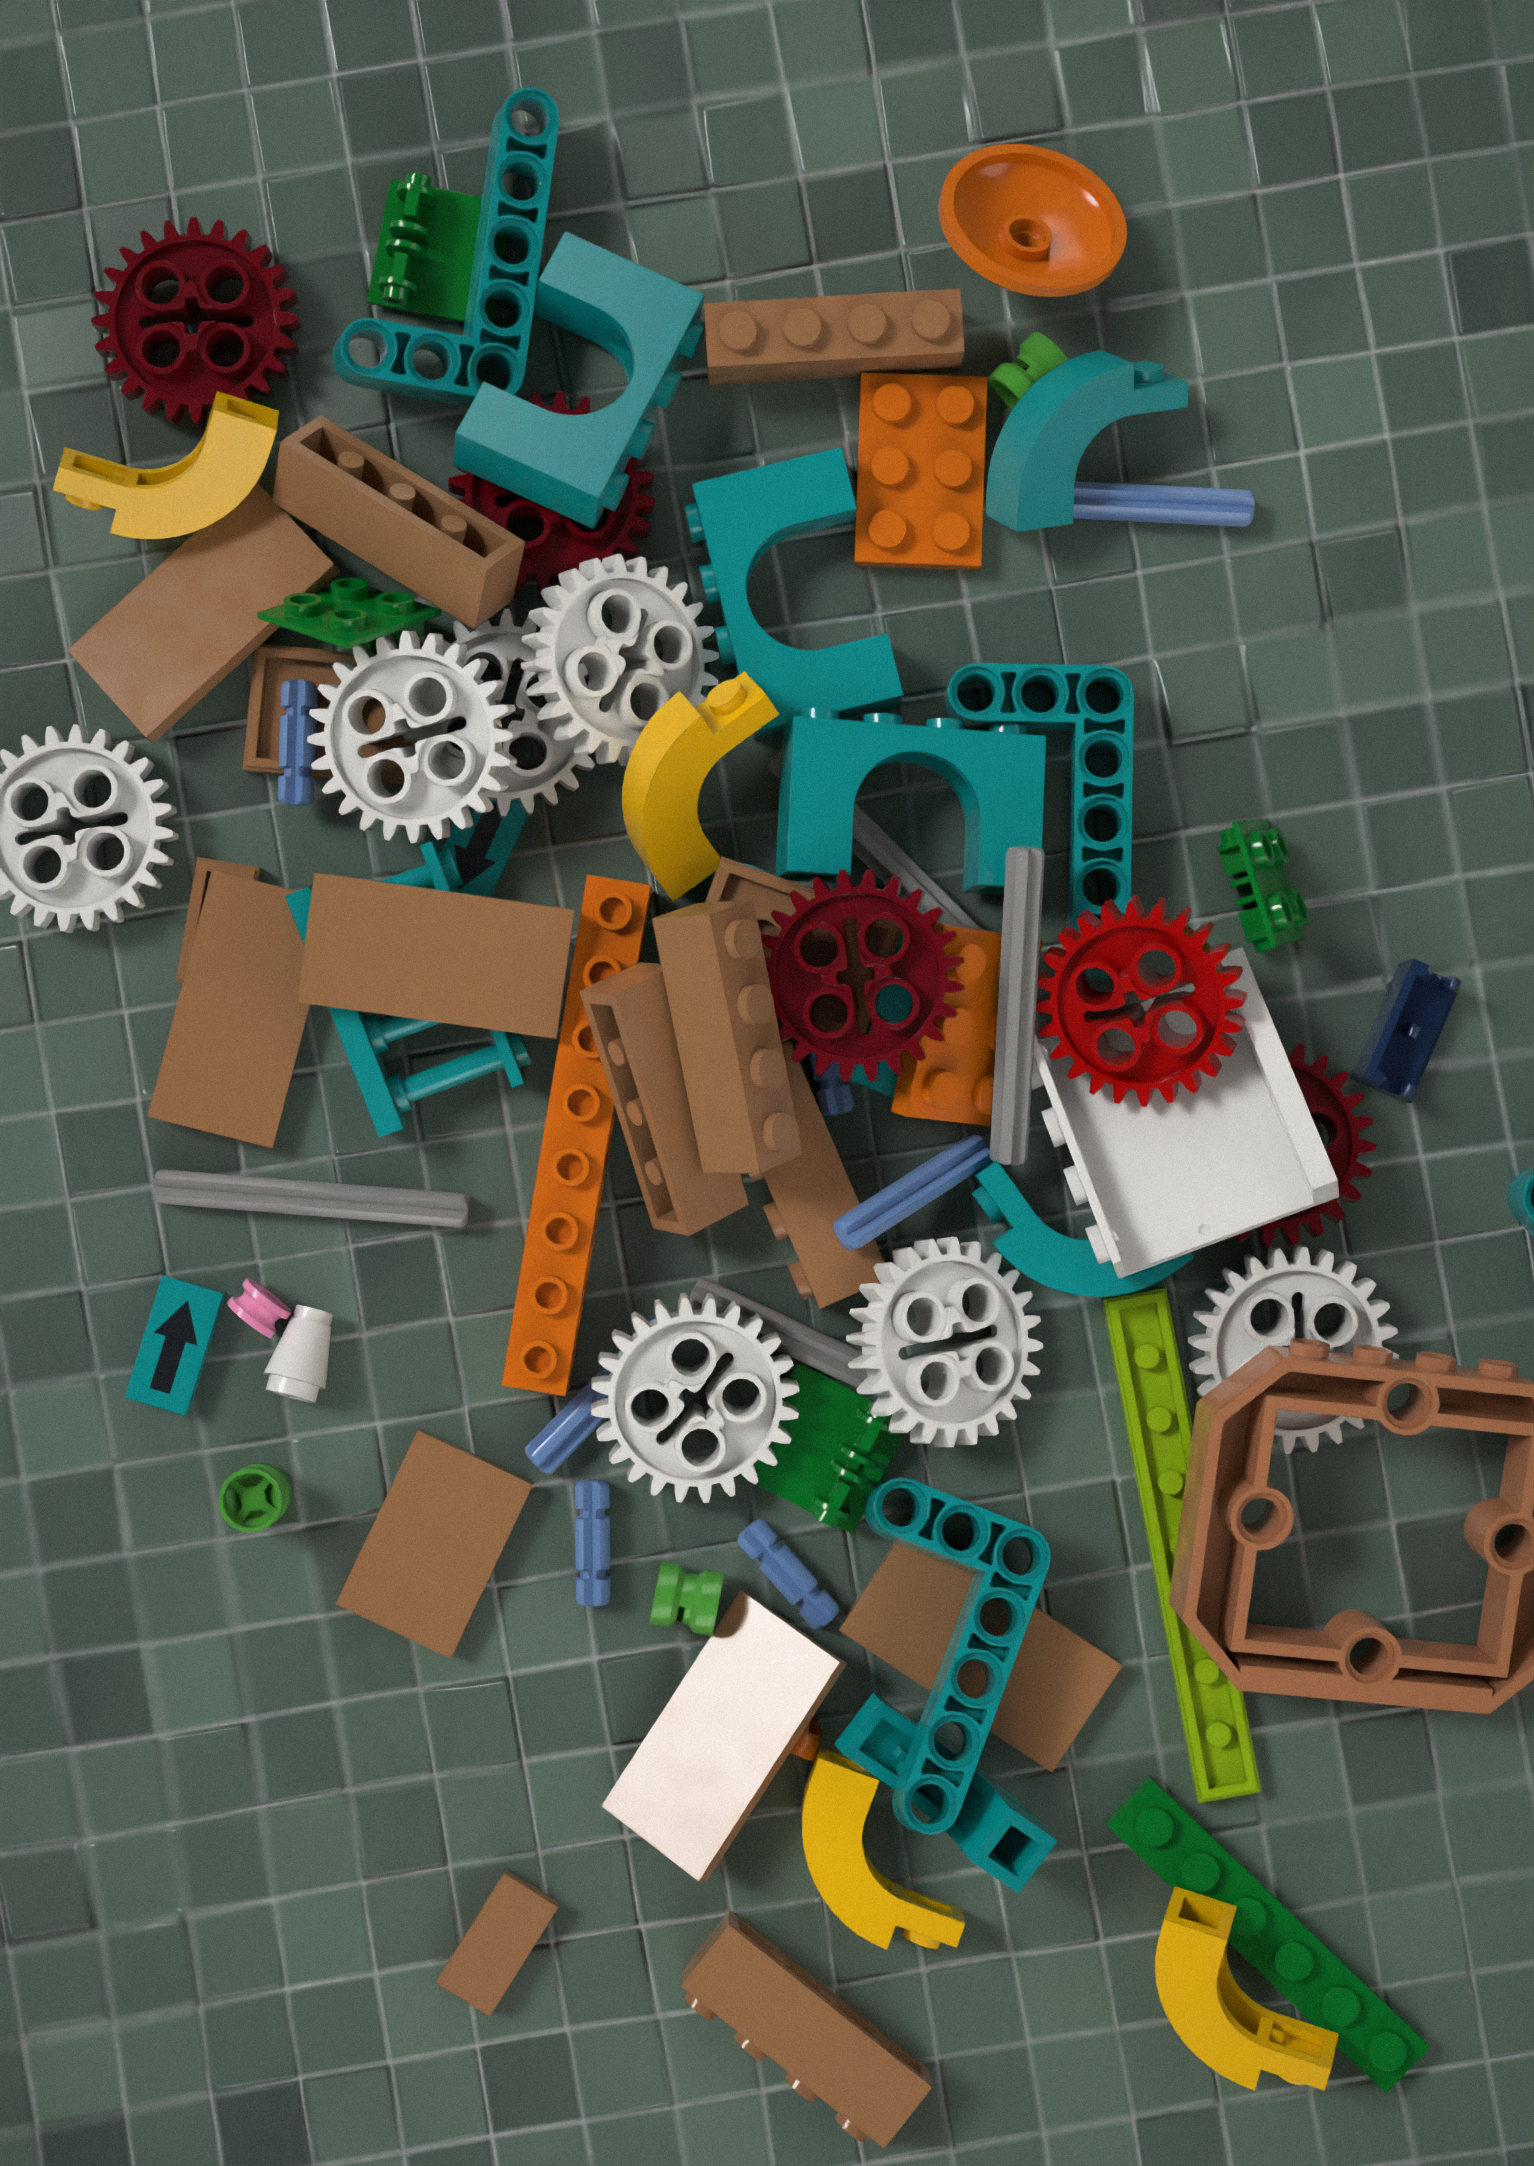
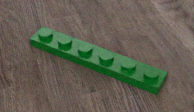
M1149 1775L1105 1820L1106 1825L1172 1889L1176 1886L1237 1906L1228 1943L1315 2026L1339 2033L1336 2046L1386 2094L1430 2048L1427 2042Z

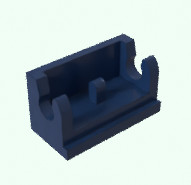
M1410 959L1398 964L1350 1078L1408 1104L1412 1103L1462 983L1456 977H1444L1429 971L1430 965L1416 959Z

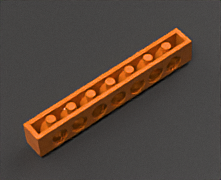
M588 874L586 877L501 1386L566 1396L570 1391L617 1112L579 991L642 962L653 897V889L648 884Z

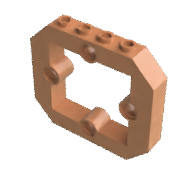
M1291 1338L1290 1347L1268 1345L1196 1403L1169 1604L1238 1691L1491 1714L1534 1680V1382L1518 1372V1364L1500 1359L1480 1358L1477 1368L1455 1365V1357L1427 1351L1417 1352L1416 1361L1393 1359L1392 1350L1371 1345H1354L1353 1354L1329 1352L1330 1344L1307 1338ZM1408 1383L1410 1394L1406 1403L1396 1410H1388L1387 1399L1389 1393L1394 1387ZM1278 1410L1372 1419L1378 1421L1389 1431L1402 1436L1416 1435L1426 1430L1429 1426L1508 1434L1499 1497L1486 1498L1475 1504L1468 1512L1464 1522V1538L1469 1548L1489 1564L1477 1646L1395 1638L1369 1612L1359 1609L1344 1610L1334 1615L1326 1624L1324 1631L1247 1623L1257 1551L1269 1550L1280 1545L1290 1534L1294 1523L1293 1508L1288 1498L1268 1480ZM1265 1498L1266 1509L1260 1519L1252 1523H1243L1241 1515L1244 1507L1254 1499ZM1508 1524H1515V1533L1512 1540L1501 1548H1495L1494 1540L1500 1529ZM1364 1638H1373L1371 1650L1365 1657L1359 1660H1350L1352 1647L1358 1641Z

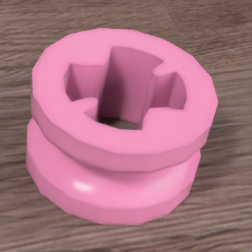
M246 1278L242 1283L244 1287L243 1295L238 1298L232 1296L228 1300L227 1305L252 1328L266 1337L273 1338L277 1333L275 1328L276 1321L280 1318L288 1319L292 1311L263 1285L251 1278Z

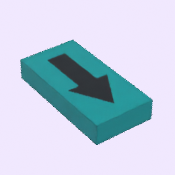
M490 800L494 807L490 812H480L478 815L473 812L471 806L468 807L473 820L472 827L462 830L453 824L450 837H447L441 851L448 848L451 849L463 880L462 885L453 888L454 892L493 897L529 817L522 809L519 800H511L506 818H500L496 800Z
M162 1275L125 1398L183 1416L190 1414L226 1298V1292L171 1275Z

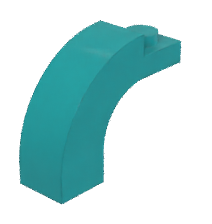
M1103 350L1085 353L1058 365L1040 378L1022 396L1002 427L993 450L988 471L986 516L1016 532L1073 524L1076 471L1079 461L1091 440L1104 427L1126 416L1188 408L1189 382L1165 373L1163 364L1147 361L1129 362Z
M997 1160L995 1162L991 1161L990 1164L972 1175L980 1187L971 1194L982 1211L993 1224L1003 1218L1009 1226L988 1242L1002 1255L1003 1259L1023 1275L1055 1290L1090 1297L1128 1294L1161 1281L1194 1258L1191 1253H1187L1118 1279L1111 1260L1098 1264L1089 1238L1067 1237L1052 1230L1043 1223Z
M873 1692L834 1744L843 1755L892 1789H895L919 1720L914 1716L911 1719ZM935 1733L934 1745L941 1757L948 1760L959 1754L960 1751ZM978 1765L976 1766L959 1816L954 1824L945 1831L971 1862L1018 1894L1058 1842L1031 1811ZM926 1784L915 1790L911 1803L933 1819L940 1810L941 1800L937 1790L930 1784Z

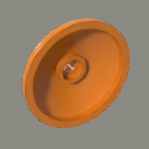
M1000 144L974 151L962 158L950 170L939 197L938 214L940 224L953 250L980 276L1001 288L1015 293L1035 297H1062L1090 290L1112 274L1121 259L1126 245L1127 225L1121 205L1110 188L1094 172L1066 155L1043 147L1027 144Z

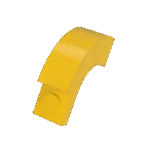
M217 391L203 437L195 449L182 460L162 468L139 469L64 447L53 491L65 494L67 501L81 508L100 510L105 506L115 509L110 529L111 534L138 539H164L198 531L226 516L253 489L265 468L277 432L279 410Z
M745 671L736 678L726 680L715 686L709 692L706 700L695 708L680 691L677 692L653 715L638 737L629 756L622 786V809L626 830L639 857L673 902L714 873L721 860L703 833L698 819V797L705 777L721 757L779 715L768 696Z
M819 1747L814 1762L812 1761L804 1785L801 1825L807 1866L814 1884L826 1904L857 1935L887 1950L895 1926L904 1928L902 1935L920 1946L938 1949L940 1942L957 1948L966 1924L962 1908L890 1881L875 1868L866 1854L862 1843L863 1827L880 1780L848 1757Z
M1174 1886L1157 1943L1155 1978L1161 2004L1176 2033L1186 2046L1206 2065L1225 2078L1255 2091L1260 2071L1264 2070L1279 2075V2077L1291 2084L1309 2085L1325 2091L1339 2033L1273 2012L1248 1997L1233 1978L1227 1961V1943L1237 1906Z

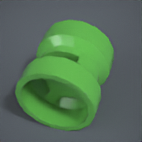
M1033 331L1020 344L1019 355L1015 358V361L1013 363H1001L989 375L988 381L998 397L1013 410L1022 396L1040 378L1058 365L1068 361L1069 358L1049 338Z
M253 1463L234 1472L224 1481L219 1492L218 1506L223 1519L231 1527L242 1532H258L271 1526L287 1512L292 1500V1488L288 1477L278 1467L269 1463Z
M661 1561L649 1624L670 1627L675 1622L689 1625L693 1633L712 1636L724 1573L705 1569L699 1574L686 1573L681 1564Z

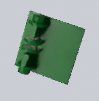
M407 173L405 182L390 179L366 301L367 304L465 323L482 196L430 187L432 179L419 173ZM498 236L494 239V250L502 261L505 259L509 238L506 236ZM489 299L485 303V313L491 323L497 299Z
M358 577L336 579L331 582V588L314 594L296 593L288 595L283 599V604L257 612V617L260 620L346 649L358 645H366L374 654H377L376 639L389 634L399 649L402 631H416L422 649L426 640L423 622L442 616L441 609L416 602L414 596L410 593L398 591L385 592L370 587L368 580Z
M1268 818L1232 822L1233 828L1219 832L1222 844L1217 846V850L1220 854L1226 877L1247 871L1248 874L1246 877L1229 882V888L1233 889L1251 884L1254 893L1234 901L1235 907L1256 902L1258 906L1238 913L1246 943L1253 942L1258 954L1284 944L1306 939L1302 926L1308 924V912L1300 891L1297 888L1290 889L1283 865L1288 864L1290 858L1282 832L1278 827L1271 828Z
M797 1362L789 1379L797 1380L799 1392L782 1398V1401L796 1406L799 1415L797 1419L780 1420L779 1422L790 1433L792 1440L790 1444L771 1441L769 1446L775 1453L778 1463L776 1466H772L758 1459L753 1464L759 1481L756 1485L814 1514L813 1517L832 1528L836 1529V1527H839L853 1534L864 1513L865 1501L868 1495L878 1486L904 1433H892L889 1431L892 1414L889 1416H873L870 1413L875 1403L871 1399Z

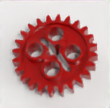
M1133 895L1127 904L1125 913L1121 914L1112 899H1108L1101 907V921L1089 910H1084L1077 918L1081 933L1074 928L1065 926L1057 936L1064 949L1050 947L1044 954L1042 959L1054 970L1041 971L1038 975L1037 986L1051 993L1040 996L1037 999L1036 1011L1051 1014L1052 1017L1044 1022L1038 1032L1040 1036L1059 1037L1060 1041L1050 1054L1052 1060L1068 1055L1072 1057L1075 1062L1067 1075L1070 1080L1078 1077L1085 1071L1093 1075L1089 1093L1094 1095L1106 1082L1113 1085L1114 1103L1120 1104L1127 1091L1134 1089L1136 1090L1141 1107H1147L1154 1089L1158 1088L1163 1098L1168 1103H1172L1178 1094L1179 1081L1194 1094L1202 1084L1199 1070L1215 1078L1222 1067L1216 1054L1232 1056L1237 1043L1226 1033L1241 1032L1246 1019L1230 1010L1244 1006L1248 995L1245 991L1229 988V985L1240 978L1243 969L1242 966L1222 965L1221 961L1228 954L1232 946L1229 942L1220 943L1212 947L1206 940L1214 926L1211 921L1203 924L1195 931L1188 926L1192 908L1186 906L1173 919L1167 917L1166 898L1160 897L1151 913L1144 912L1139 895ZM1149 950L1166 952L1175 962L1176 971L1171 974L1156 973L1147 964L1145 953ZM1088 968L1104 970L1113 980L1114 989L1108 992H1100L1093 989L1086 981L1084 971ZM1186 982L1192 983L1195 987V990L1192 992L1166 993L1176 985ZM1132 991L1136 992L1140 1000L1156 997L1148 1011H1144L1141 1003H1132L1122 1008L1119 1007L1125 1004ZM1115 1009L1105 1017L1090 1020L1086 1016L1087 1011ZM1170 1011L1187 1013L1194 1020L1197 1031L1191 1034L1175 1032L1168 1025L1166 1014ZM1114 1028L1124 1030L1133 1039L1135 1049L1131 1051L1116 1050L1108 1043L1105 1031Z

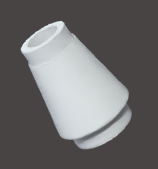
M296 1305L293 1317L290 1318L264 1371V1374L269 1375L266 1391L308 1403L316 1402L319 1389H326L331 1335L330 1325L333 1314L307 1306Z

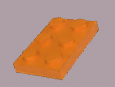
M861 372L854 566L980 571L988 377Z
M937 922L933 926L937 933L956 931L958 935L950 944L943 948L947 956L964 958V964L948 970V979L965 985V991L946 993L944 1002L954 1007L959 1014L956 1018L937 1017L934 1023L946 1036L942 1042L927 1036L920 1040L927 1055L926 1059L920 1061L907 1050L902 1053L904 1072L898 1074L891 1112L912 1118L991 1126L1002 933ZM1040 940L1039 959H1040V954H1041V949H1042V944H1043V941H1042V940Z

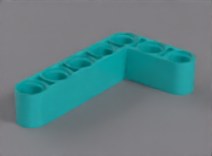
M523 87L515 90L506 99L494 117L489 141L463 335L375 318L358 319L351 322L335 342L332 351L333 366L337 374L346 383L357 387L469 408L481 387L476 376L477 365L480 362H490L500 368L504 375V391L514 395L521 388L525 375L559 128V110L554 99L546 91L536 87ZM514 111L530 113L539 125V135L528 137L520 134L512 123L511 113ZM508 173L522 176L530 187V199L517 200L512 198L503 186V175ZM498 236H506L513 239L521 249V263L508 264L502 261L494 250V239ZM498 299L510 307L513 313V324L511 327L500 328L488 320L485 313V303L487 300ZM365 338L372 341L380 353L379 365L375 367L358 365L349 353L350 340ZM418 350L433 352L442 363L443 373L441 378L429 380L422 377L413 365L414 352Z
M974 663L963 666L950 679L945 693L944 704L950 718L960 719L965 722L964 728L988 730V726L994 723H1017L1025 725L1027 730L1069 731L1067 926L1081 933L1077 918L1086 909L1101 921L1102 906L1092 904L1083 894V880L1090 873H1101L1111 879L1115 888L1113 901L1121 914H1124L1127 904L1131 899L1134 692L1131 681L1124 672L1116 667L1107 665ZM971 681L983 684L991 694V705L983 711L974 712L967 710L958 700L957 689L959 686ZM1037 682L1049 687L1054 695V707L1042 713L1033 712L1028 709L1021 697V691L1024 686ZM1099 683L1112 688L1117 695V709L1107 714L1097 713L1092 710L1086 702V688ZM1099 746L1111 751L1117 763L1115 774L1106 778L1096 777L1091 774L1086 768L1084 761L1085 752L1088 749ZM1098 809L1112 816L1116 826L1113 839L1099 842L1087 835L1083 825L1084 816L1087 812ZM1088 968L1084 971L1087 982L1098 983L1111 978L1104 970Z
M900 1477L880 1484L868 1495L865 1501L864 1514L871 1530L882 1538L974 1574L892 1798L894 1815L903 1826L912 1831L934 1835L950 1828L959 1816L1048 1572L1051 1551L1049 1543L1044 1536L1032 1527L913 1479ZM890 1491L901 1492L911 1502L912 1515L908 1523L903 1527L894 1526L883 1515V1499ZM950 1515L960 1516L970 1526L971 1539L968 1546L962 1551L949 1547L943 1539V1524ZM1011 1539L1024 1543L1030 1553V1564L1021 1575L1009 1571L1003 1562V1548ZM990 1599L997 1600L1003 1604L1008 1614L1007 1626L998 1636H993L986 1632L979 1618L981 1608ZM968 1660H973L980 1664L986 1676L985 1687L980 1694L973 1698L963 1694L957 1683L958 1670ZM946 1722H952L961 1730L964 1741L959 1754L952 1759L946 1760L936 1751L934 1736L941 1725ZM930 1784L940 1795V1810L930 1821L921 1822L912 1813L911 1798L916 1789L922 1785Z

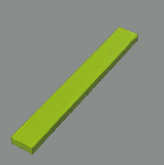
M1165 1287L1101 1298L1195 1798L1198 1803L1258 1793L1261 1792L1243 1691H1238L1169 1604L1193 1427L1167 1290Z

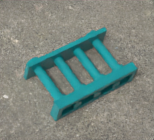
M435 840L419 845L426 864L381 880L383 882L436 888L454 892V887L463 884L451 849L448 848L439 852ZM312 886L285 896L304 946ZM328 1007L379 1138L404 1128L407 1121L403 1112L412 1109L411 1102L505 1068L513 1088L523 1084L525 1081L522 1067L532 1064L522 1034L490 1030L495 1042L493 1045L402 1078L399 1073L389 1077L380 1054L383 1051L389 1050L388 1043L440 1024V1022L391 1015L379 1019L376 1013L366 1017L363 1011Z

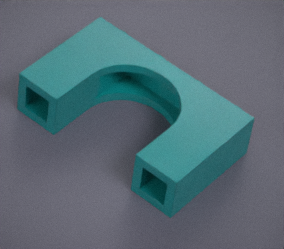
M565 231L538 280L534 315L589 339L606 349L622 367L628 387L616 401L601 410L582 415H565L543 409L483 381L455 433L453 465L594 529L604 508L615 511L629 482L630 475L623 472L631 456L641 460L645 455L656 428V424L650 422V419L657 406L668 409L673 401L682 378V373L677 372L676 369L683 356L693 360L706 334L705 322L700 320L704 294Z
M842 447L692 483L695 502L683 506L692 543L704 540L710 564L700 566L699 571L707 603L720 602L725 626L714 628L722 664L724 666L735 663L738 675L745 671L768 696L779 713L778 716L753 733V739L758 740L782 734V727L793 716H800L801 710L805 708L834 709L839 711V719L900 705L903 691L888 633L819 650L796 649L786 646L769 636L755 620L747 600V586L751 572L759 559L771 547L791 537L855 522L857 507Z
M802 709L800 716H793L782 727L775 876L789 881L813 882V878L820 877L825 883L837 884L839 870H847L849 875H851L853 812L859 786L868 772L879 766L890 763H912L930 769L942 777L953 789L961 804L965 820L962 893L1004 896L1006 852L1008 848L1014 846H1033L1042 849L1046 736L1026 734L1027 727L1017 723H994L988 726V731L964 729L965 722L954 718H932L926 720V726L902 724V716L891 713H869L864 715L863 721L840 720L839 711L834 709Z

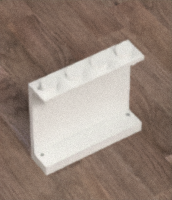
M1243 947L1228 952L1221 963L1223 966H1242L1243 972L1240 978L1229 985V988L1247 992L1248 998L1244 1006L1230 1011L1241 1015L1246 1021L1241 1032L1226 1033L1232 1037L1237 1046L1231 1057L1216 1054L1222 1064L1218 1075L1214 1078L1199 1070L1202 1084L1194 1094L1179 1081L1178 1094L1172 1103H1168L1163 1098L1158 1088L1154 1089L1147 1107H1141L1136 1090L1134 1089L1127 1091L1120 1104L1114 1103L1113 1085L1105 1082L1102 1088L1093 1095L1089 1093L1093 1075L1085 1071L1072 1080L1067 1077L1071 1066L1075 1062L1070 1055L1052 1060L1050 1054L1060 1041L1058 1036H1052L1038 1041L1036 1034L1034 1036L1032 1090L1045 1086L1053 1107L1043 1110L1041 1113L1054 1148L1065 1143L1068 1145L1075 1165L1063 1169L1076 1206L1089 1201L1097 1224L1087 1227L1085 1230L1098 1264L1111 1260L1118 1279L1339 1197L1338 1179ZM1191 983L1168 993L1192 992L1195 990V987ZM1156 997L1141 1002L1144 1011H1148ZM1170 1011L1166 1014V1021L1175 1032L1191 1034L1197 1031L1194 1020L1187 1013ZM1114 1028L1105 1031L1108 1043L1116 1050L1131 1051L1135 1049L1133 1039L1124 1030Z

